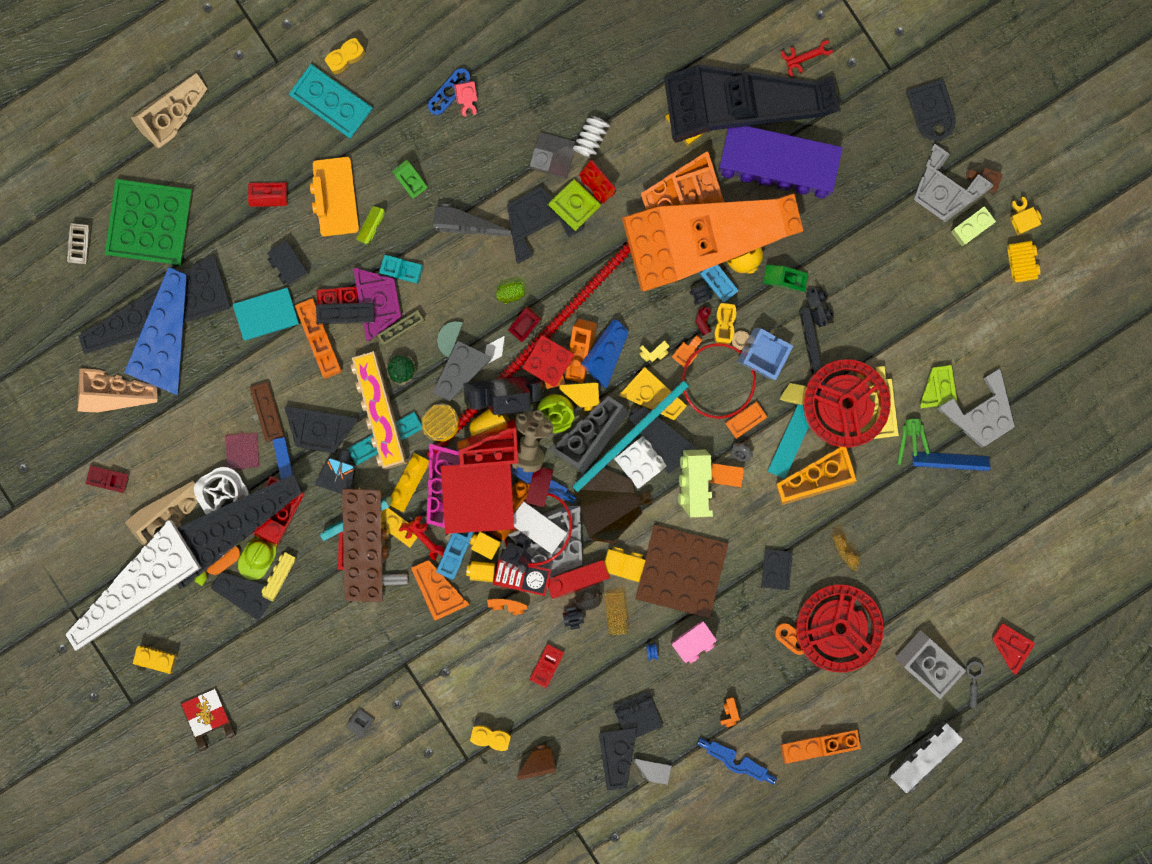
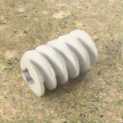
M592 115V118H587L586 120L589 125L583 126L586 132H580V136L583 139L576 140L580 146L573 147L576 152L588 158H591L590 154H597L593 148H600L597 141L604 140L600 134H607L603 128H610L607 122Z

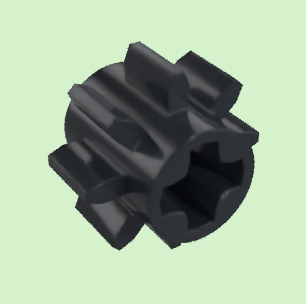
M576 606L567 607V612L562 613L565 627L570 626L571 630L579 629V624L584 623L582 610H576Z

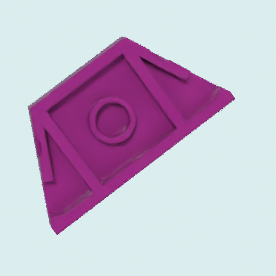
M353 268L359 303H374V323H363L366 341H370L401 318L395 279Z

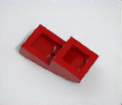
M547 644L529 681L546 689L564 652Z

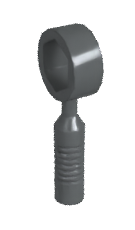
M972 661L966 666V673L972 678L969 704L971 708H977L978 686L976 679L980 678L984 672L982 664L976 661ZM973 664L980 666V674L976 676L969 673L970 666Z

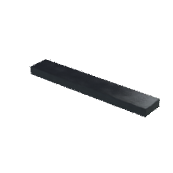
M804 308L799 311L813 376L822 367L810 308ZM817 389L816 391L817 396H819V393L821 391L820 389Z

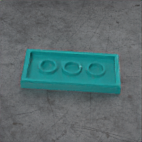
M312 64L309 65L288 94L349 139H352L373 110L370 105Z

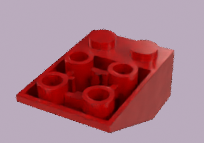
M270 476L265 487L274 484L279 480ZM301 493L254 531L252 535L278 548L305 494Z

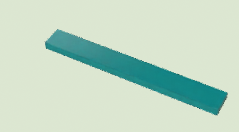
M685 380L679 384L576 482L573 488L579 492L691 385Z

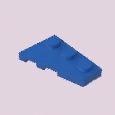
M615 319L612 320L581 363L593 378L605 388L608 387L629 333Z

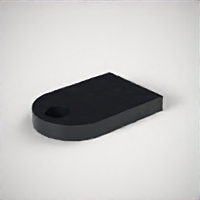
M943 79L906 91L920 134L931 141H941L947 138L955 128L956 119ZM935 126H942L944 128L942 136L934 133Z

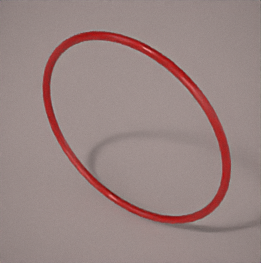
M724 343L709 344L698 349L688 359L684 367L682 374V382L685 380V374L689 363L694 358V356L702 350L713 346H724L731 348L740 354L742 351H740L734 346ZM751 370L753 385L748 400L740 409L728 415L713 416L706 414L694 406L686 390L684 395L688 403L698 413L714 419L729 418L741 412L750 402L755 390V372Z
M552 493L547 495L559 500L568 513V537L557 554L543 562L529 563L531 566L543 565L554 560L565 549L571 537L572 517L570 510L561 498ZM505 538V540H504V543H505V546H506V547H507V545H508V543H507V538Z

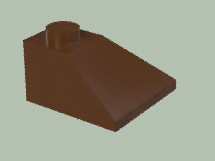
M547 744L535 746L536 750H532L518 772L517 779L522 780L556 772L552 748L547 747Z

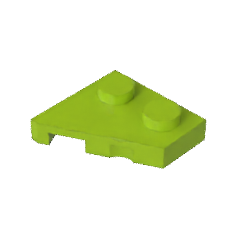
M952 365L932 368L920 403V409L941 406L953 398L957 403Z

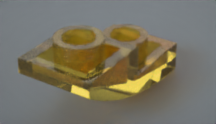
M840 535L831 537L834 547L845 565L851 571H857V566H860L857 554L853 555V552L845 553L844 550L847 549L846 541L844 538L841 539Z
M624 592L605 594L609 636L628 634V618Z

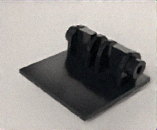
M648 691L613 705L622 729L637 728L636 738L663 727Z

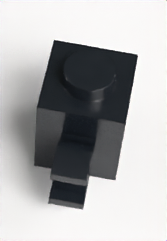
M520 534L517 546L508 543L500 560L508 568L524 574L532 559V556L526 551L531 544V540L528 539V536Z

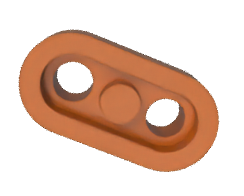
M787 623L779 624L774 631L776 639L793 653L802 655V650L796 648V642H798L796 629ZM783 629L787 630L786 636L781 635Z

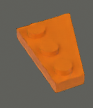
M429 560L411 568L434 621L469 605L444 576L436 573L437 569Z

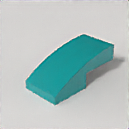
M384 255L379 273L419 284L424 266Z

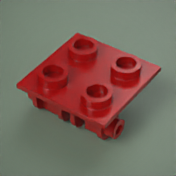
M591 160L579 174V177L583 184L591 189L595 198L604 204L609 197L611 198L615 194L616 188Z
M541 335L523 369L551 386L556 387L567 367L571 365L575 354Z

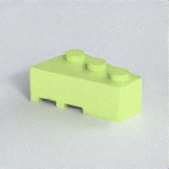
M706 449L683 450V457L680 458L682 475L679 476L681 493L678 494V503L690 517H713V510H709L708 498H712V492H708L709 480H712L711 455Z

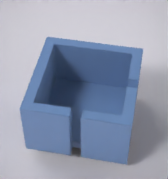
M754 328L746 342L749 344V347L744 346L737 362L768 379L776 380L793 346L779 338H775L774 335L761 328Z

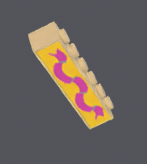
M373 351L353 357V363L350 365L353 374H356L358 378L356 387L363 396L361 405L363 411H367L368 414L366 423L368 429H372L373 432L371 441L373 447H377L379 455H376L378 465L386 470L407 464L377 353Z

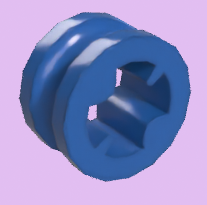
M653 643L652 646L646 644L648 661H651L653 658L658 660L656 643Z

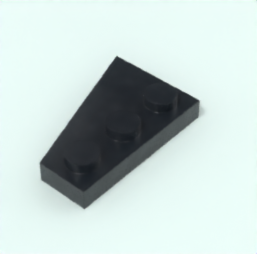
M223 572L220 573L211 587L212 590L258 621L272 602L262 596V589L267 585Z
M637 728L599 733L607 791L627 788Z

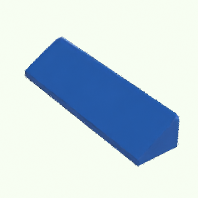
M912 452L911 465L916 467L989 471L991 468L989 457L931 452L929 454L917 452V456H914Z

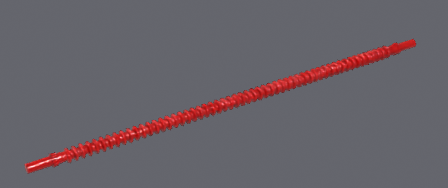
M628 241L626 246L623 245L622 250L619 249L618 254L615 253L616 257H612V261H608V265H604V269H600V273H596L597 276L592 277L593 281H589V285H585V289H581V293H577V297H573L574 300L569 301L570 305H565L566 309H562V313H558V317H554V321H550L551 324L549 326L546 325V329H542L543 333H539V337H535V341H531V345H527V349H523L524 352L519 353L520 357H516V361H512V365H508V369H504V373H500L501 376L499 378L496 377V379L513 377L514 373L517 374L516 370H520L521 365L524 366V362L527 361L541 335L551 338V334H555V330H559L560 325L563 326L562 322H566V318H570V314H574V310H578V306H582L583 301L586 302L585 298H589V294H593V290H597V286H601V282H605L606 277L609 278L608 274H613L612 270H616V266H620V262H624V258H628V254H631ZM466 409V413H462V417H459L457 434H459L460 429L463 430V426H467V421L471 422L470 418H474V414H478V410ZM450 439L443 442L438 441L435 445L439 447L447 446ZM428 451V452L426 453V455H427L429 458H430V451Z

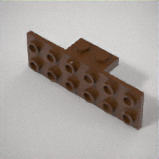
M344 488L342 490L345 600L382 602V564L389 557V547H386L389 529L386 528V522H382L381 490Z

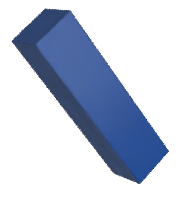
M285 437L273 440L281 480L293 475Z

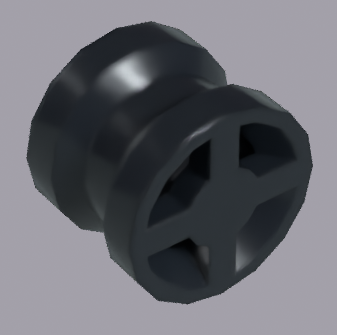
M707 284L689 291L690 295L695 299V306L712 299V295L707 291Z

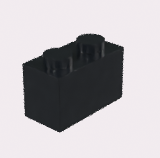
M287 240L268 252L270 257L267 260L273 269L277 267L280 272L278 277L283 284L287 283L289 286H292L309 275Z

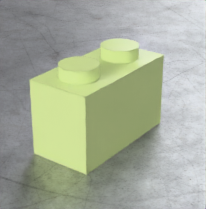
M984 206L953 229L951 233L963 247L996 221Z

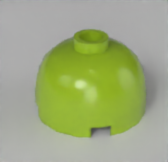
M559 394L548 395L537 406V410L543 412L544 416L551 421L553 425L552 432H563L571 427L575 415L572 403L566 397Z

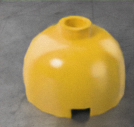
M762 247L726 262L737 273L751 274L758 269L763 260Z

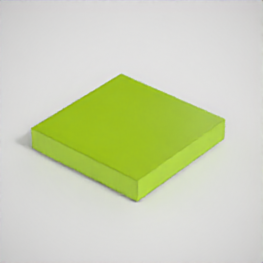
M575 179L548 204L575 231L601 207V204Z

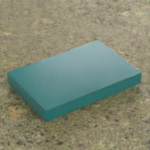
M288 287L233 304L244 341L299 325Z

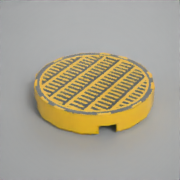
M436 404L424 413L422 418L423 432L433 441H447L457 433L459 416L451 406Z

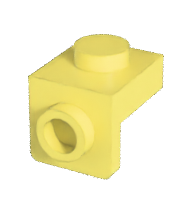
M664 341L654 351L649 353L642 345L639 348L641 350L639 354L646 362L649 360L654 362L657 358L660 360L669 353L667 349L670 346Z

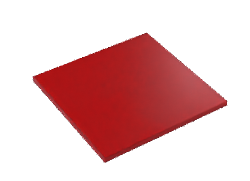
M510 464L460 469V465L441 466L445 534L514 529Z

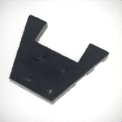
M541 187L507 204L517 264L533 257L524 238L559 220L568 238L584 230L580 226L575 231L548 205L553 198Z

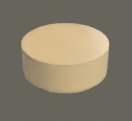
M745 331L736 332L732 345L739 350H743L744 346L749 347V344L746 342L750 335Z

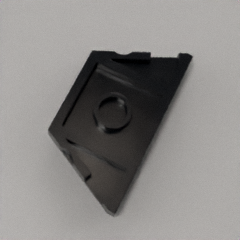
M288 406L284 408L295 446L299 448L335 453L358 422V418Z

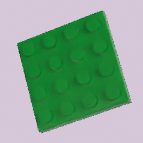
M116 179L105 255L181 266L192 190Z

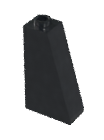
M638 406L629 412L631 416L628 419L635 427L651 411L646 407L640 409ZM658 417L640 433V436L648 440L655 452L662 457L667 466L664 468L667 474L680 466L683 450H698V448Z

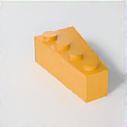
M839 447L832 453L827 454L820 460L779 482L776 485L781 505L855 484L857 480L847 448Z

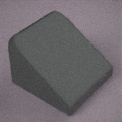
M359 708L346 728L362 738L375 719Z

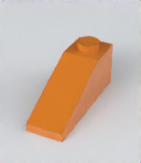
M578 319L574 324L569 351L575 355L571 365L566 369L565 379L584 383L587 370L581 363L593 348L597 323Z

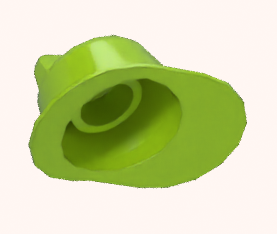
M258 537L253 538L239 558L238 570L240 574L248 580L262 578L276 556V547Z

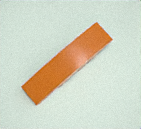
M313 298L295 305L323 378L326 379L341 373V368L324 325L316 324V305Z

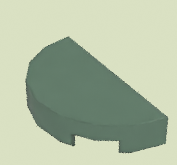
M454 321L447 323L438 333V347L442 354L448 358L454 349L463 322Z

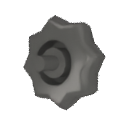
M746 441L734 443L730 449L733 458L740 462H749L750 458L753 457L750 444Z

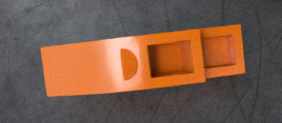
M857 730L780 744L784 764L861 749Z

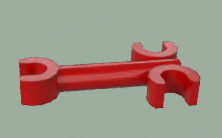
M823 41L820 47L794 57L795 49L793 47L790 48L791 56L789 57L785 55L784 51H781V58L786 61L789 68L788 75L793 77V68H797L801 74L803 70L799 64L821 54L824 56L831 55L833 50L825 51L823 48L829 44V41Z
M421 516L415 517L414 521L410 523H402L399 532L403 530L408 531L405 535L406 539L411 538L414 533L430 550V557L433 560H436L438 554L441 557L444 555L445 549L440 545H435L423 533L428 523L420 524Z

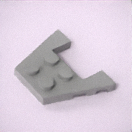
M934 144L930 160L928 159L926 172L920 181L914 200L946 222L990 190L994 185L978 174L968 189H963L938 171L950 154Z
M1000 369L983 378L993 396L963 415L954 398L937 408L941 413L949 417L951 422L964 430L963 432L980 447H985L1015 427Z

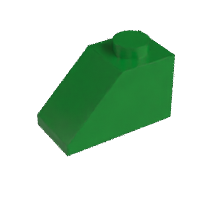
M766 265L763 284L805 292L808 273L785 266Z

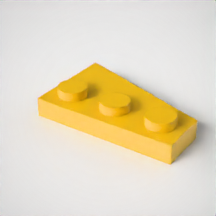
M644 367L619 396L653 410L672 391ZM678 397L661 415L675 420L687 405Z

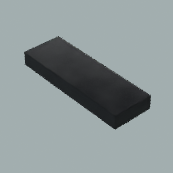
M374 303L316 305L317 325L374 323Z

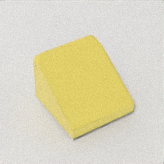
M789 383L780 400L802 405L806 386Z

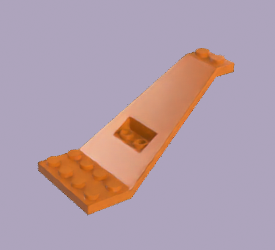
M794 194L769 200L656 206L622 217L641 291H647L681 280L787 236L803 232ZM697 223L700 225L699 230L696 229ZM702 242L705 244L703 249L701 248Z

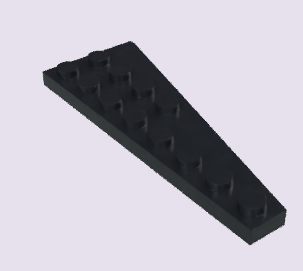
M214 254L183 272L187 274L183 324L231 309ZM160 286L116 314L111 315L103 322L78 335L83 353L88 354L139 338Z
M296 474L178 527V531L201 569L178 583L179 589L188 586L303 493Z

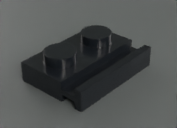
M764 550L761 588L789 590L793 552Z

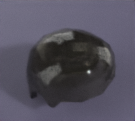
M595 584L575 592L573 599L576 607L584 611L597 608L603 600L601 587Z

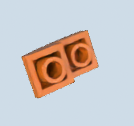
M487 600L488 607H492L493 610L504 609V605H507L508 612H513V615L524 614V610L528 609L526 604L515 600Z

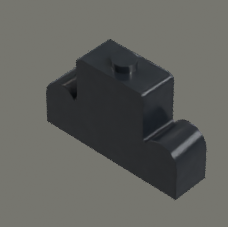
M535 375L463 384L464 402L467 407L474 410L488 407L493 415L530 411V402H538L543 399L542 380Z

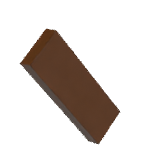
M269 382L251 386L250 391L265 442L285 437Z

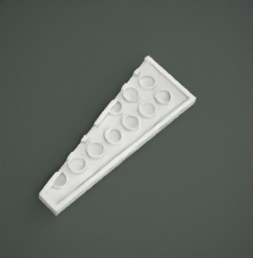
M172 520L166 522L163 528L153 536L154 538L143 547L137 557L117 576L111 586L102 593V596L91 605L85 615L66 633L75 651L81 649L201 569Z

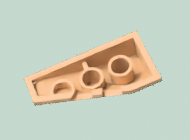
M79 369L78 411L103 412L157 402V387L137 380L130 382L123 380L122 376L119 375L115 377L109 376L102 370Z

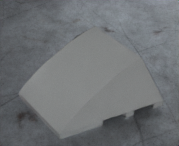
M580 506L568 507L572 517V533L565 549L554 560L536 566L550 569V577L582 565ZM559 507L542 514L567 534L553 554L530 539L531 544L526 551L532 556V563L550 559L559 552L566 542L569 533V516L565 507ZM517 528L508 533L516 544L520 534H523Z

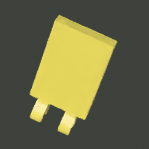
M878 366L875 368L888 387L891 408L886 425L874 439L899 436L892 379H886L885 366ZM857 373L858 378L865 379L863 375ZM868 381L867 384L872 388L873 385ZM876 391L869 395L870 401L875 402L873 416L860 429L861 434L873 424L877 416L878 397Z

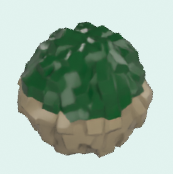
M409 355L407 357L391 356V360L386 365L387 377L397 385H405L416 374L415 362Z

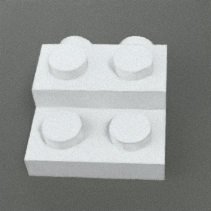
M643 436L615 458L616 462L628 477L632 479V482L638 489L667 467L662 457L655 452L651 443Z

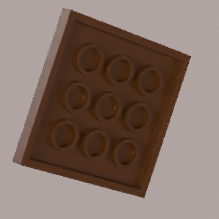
M654 525L635 599L710 618L728 543Z

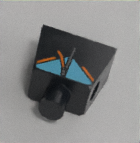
M341 449L338 459L329 457L315 485L342 494L344 488L353 489L356 465L348 463L352 452Z

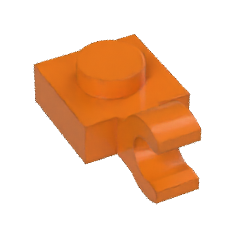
M696 335L689 345L683 342L672 358L685 367L688 359L695 353L694 350L701 343L702 339ZM697 355L694 356L689 365L693 362Z

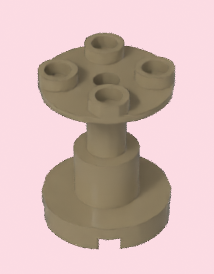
M538 410L519 413L515 420L516 428L525 436L520 439V442H517L518 464H510V466L515 469L517 467L523 468V472H536L541 469L545 455L538 447L539 442L536 438L548 437L553 431L551 421L544 416L543 412Z

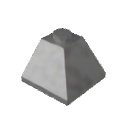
M540 132L530 163V169L567 179L575 151L573 147L576 146L577 142Z

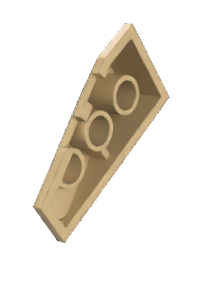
M195 73L130 118L141 134L157 148H160L174 138L193 107L197 105L206 92L207 87L198 74Z
M194 481L140 509L125 522L143 546H146L154 538L153 536L163 528L167 521L172 520L176 528L182 525L180 523L186 514H190L198 503L193 489Z

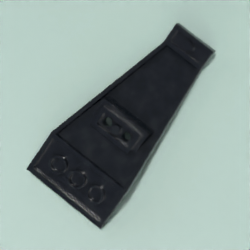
M698 64L664 77L672 139L675 143L712 130L824 117L841 111L836 79L833 76L813 82Z

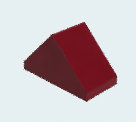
M527 306L508 331L523 343L541 323L542 319Z

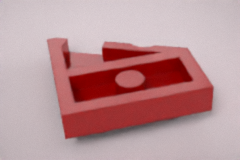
M1001 623L992 638L993 643L1012 673L1017 675L1036 643Z

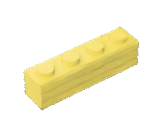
M287 553L281 554L278 566L275 565L273 575H270L267 580L268 585L262 589V596L274 602L296 560L295 557Z

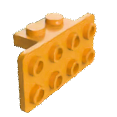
M342 157L314 161L313 183H310L311 194H315V202H312L313 213H317L319 217L321 235L326 237L357 233L359 226L350 158Z

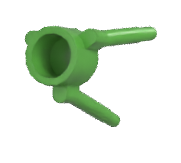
M920 419L906 420V426H903L898 465L902 463L907 433L908 436H912L914 456H917L916 436L920 434L926 454L930 453L924 425H921Z

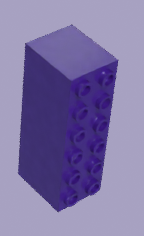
M748 126L728 128L718 173H722L721 176L726 178L740 177V180L744 182H751V180L759 181V185L762 186L778 185V189L788 191L789 188L796 189V193L807 195L808 192L814 193L815 197L826 199V197L831 196L834 190L843 147Z

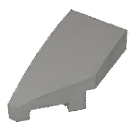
M633 758V762L638 766L641 775L647 781L668 785L671 765Z

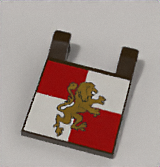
M216 688L180 704L200 751L208 748L203 736L224 727L228 738L236 736Z

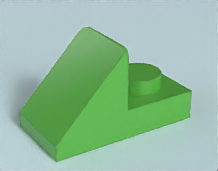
M408 160L392 171L412 199L428 188Z

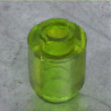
M515 281L498 286L499 290H495L498 302L502 301L503 304L521 300L520 298L525 297L521 282L516 283Z

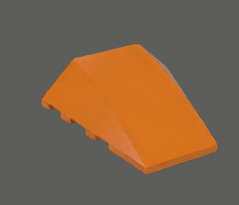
M708 151L641 193L646 210L656 206L724 202Z

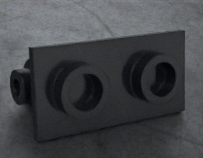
M816 287L806 291V298L810 308L816 306L818 310L812 312L815 324H818L820 328L826 324L834 323V314L832 309L828 307L826 301L828 297L825 290H822V287Z

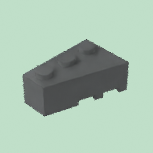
M457 341L434 388L433 394L451 402L464 389L463 384L469 383L493 358Z

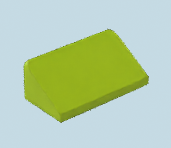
M375 206L371 208L356 238L357 241L367 246L370 245L385 215L383 209Z

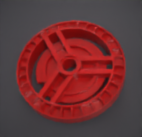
M856 360L834 361L817 370L806 385L802 401L805 420L813 433L830 445L846 448L860 446L874 439L886 425L891 408L890 394L884 379L871 366ZM836 371H853L865 377L862 380L853 375H840L830 379L824 386L821 385V382L828 375ZM868 381L873 385L872 388L867 384ZM817 389L821 390L819 396L815 395ZM876 391L878 397L877 416L873 424L861 434L860 429L873 416L875 402L870 401L869 395ZM845 398L851 402L849 409L843 407L842 402ZM815 400L818 401V411L825 424L833 430L843 432L844 437L831 433L821 424L816 415ZM855 431L856 436L850 437L849 432Z
M848 585L827 586L811 594L799 610L795 627L799 647L810 662L823 670L842 673L854 671L866 665L879 650L884 632L883 619L876 603L862 590ZM839 595L838 600L823 604L815 612L811 621V629L808 630V620L815 606L827 597ZM844 596L851 597L850 602L844 600ZM855 600L866 609L871 621L872 630L869 643L866 642L868 623L862 610H853ZM838 623L844 627L841 634H838L835 630ZM808 634L812 635L813 641L810 642ZM812 645H816L819 650L832 657L842 658L854 653L857 657L841 663L829 661L818 654ZM862 646H864L865 650L862 653L858 651Z

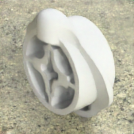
M227 467L216 468L209 474L202 476L193 488L195 497L205 514L221 508L227 499H233V502L249 495L248 489L242 482L239 474ZM222 478V481L219 482L216 488L210 487L216 479ZM228 480L233 484L235 493L229 490ZM214 491H222L229 496H221ZM208 493L213 495L215 507L211 504Z

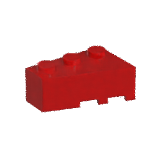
M514 419L457 442L460 469L518 464L517 435Z

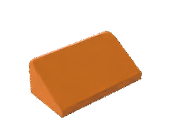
M711 463L712 480H709V483L741 487L744 468Z

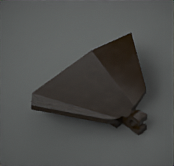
M605 468L579 492L574 489L583 523L589 539L593 541L614 543L642 514L640 506L652 503L650 490L636 496L632 479ZM581 473L578 481L584 476L583 473Z

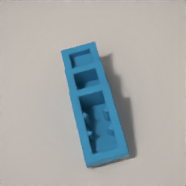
M718 265L698 272L723 303L738 292V289Z
M475 532L452 533L436 573L451 580L455 579Z

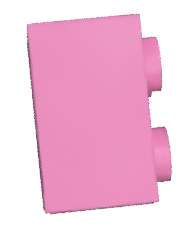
M700 621L672 641L671 644L685 663L689 661L691 664L700 657L698 655L703 650L708 652L716 646L714 642L717 640L707 625Z

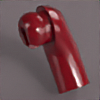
M709 307L700 308L695 319V323L703 336L711 332L707 325L709 315H711Z

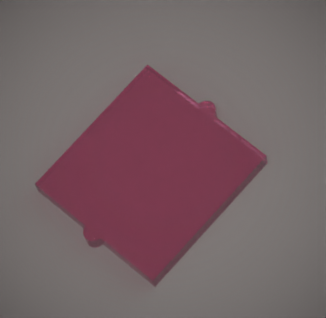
M239 433V435L225 436L227 468H241L245 470V468L259 467L257 434L243 435V433Z

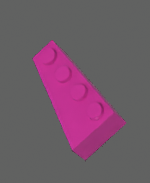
M429 444L427 523L445 528L441 466L460 465L458 451Z

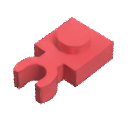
M474 81L454 84L457 104H463L460 110L461 115L465 117L468 108L471 109L473 115H476V108L472 105L473 101H477Z

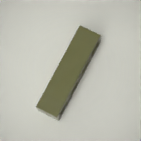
M417 310L377 336L383 346L424 322V319Z

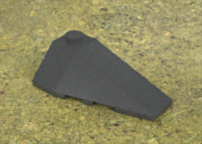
M440 204V207L435 208L433 223L435 232L511 237L510 230L459 209L451 208V204Z

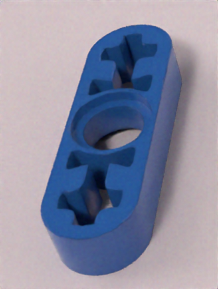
M457 69L429 101L428 109L431 114L435 116L442 115L456 99V94L452 97H446L444 90L447 87H452L455 90L454 84L450 82L453 80L456 83L458 81V74H466L465 82H470V74L466 69ZM439 95H441L444 100L448 101L447 104H445L444 101L440 104V107L442 108L440 111L438 109L433 111L434 107L432 104H438L441 100V98L438 97Z

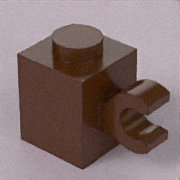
M984 168L980 174L970 169L966 176L967 179L974 181L979 174L994 185L987 193L994 195L997 192L1003 176L1002 173Z

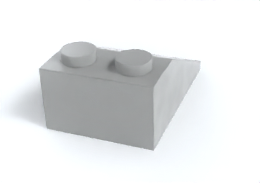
M921 630L895 657L905 669L939 699L966 672Z

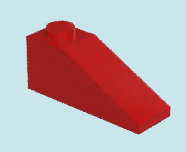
M602 560L549 579L548 589L552 599H560L610 579V575L605 561Z

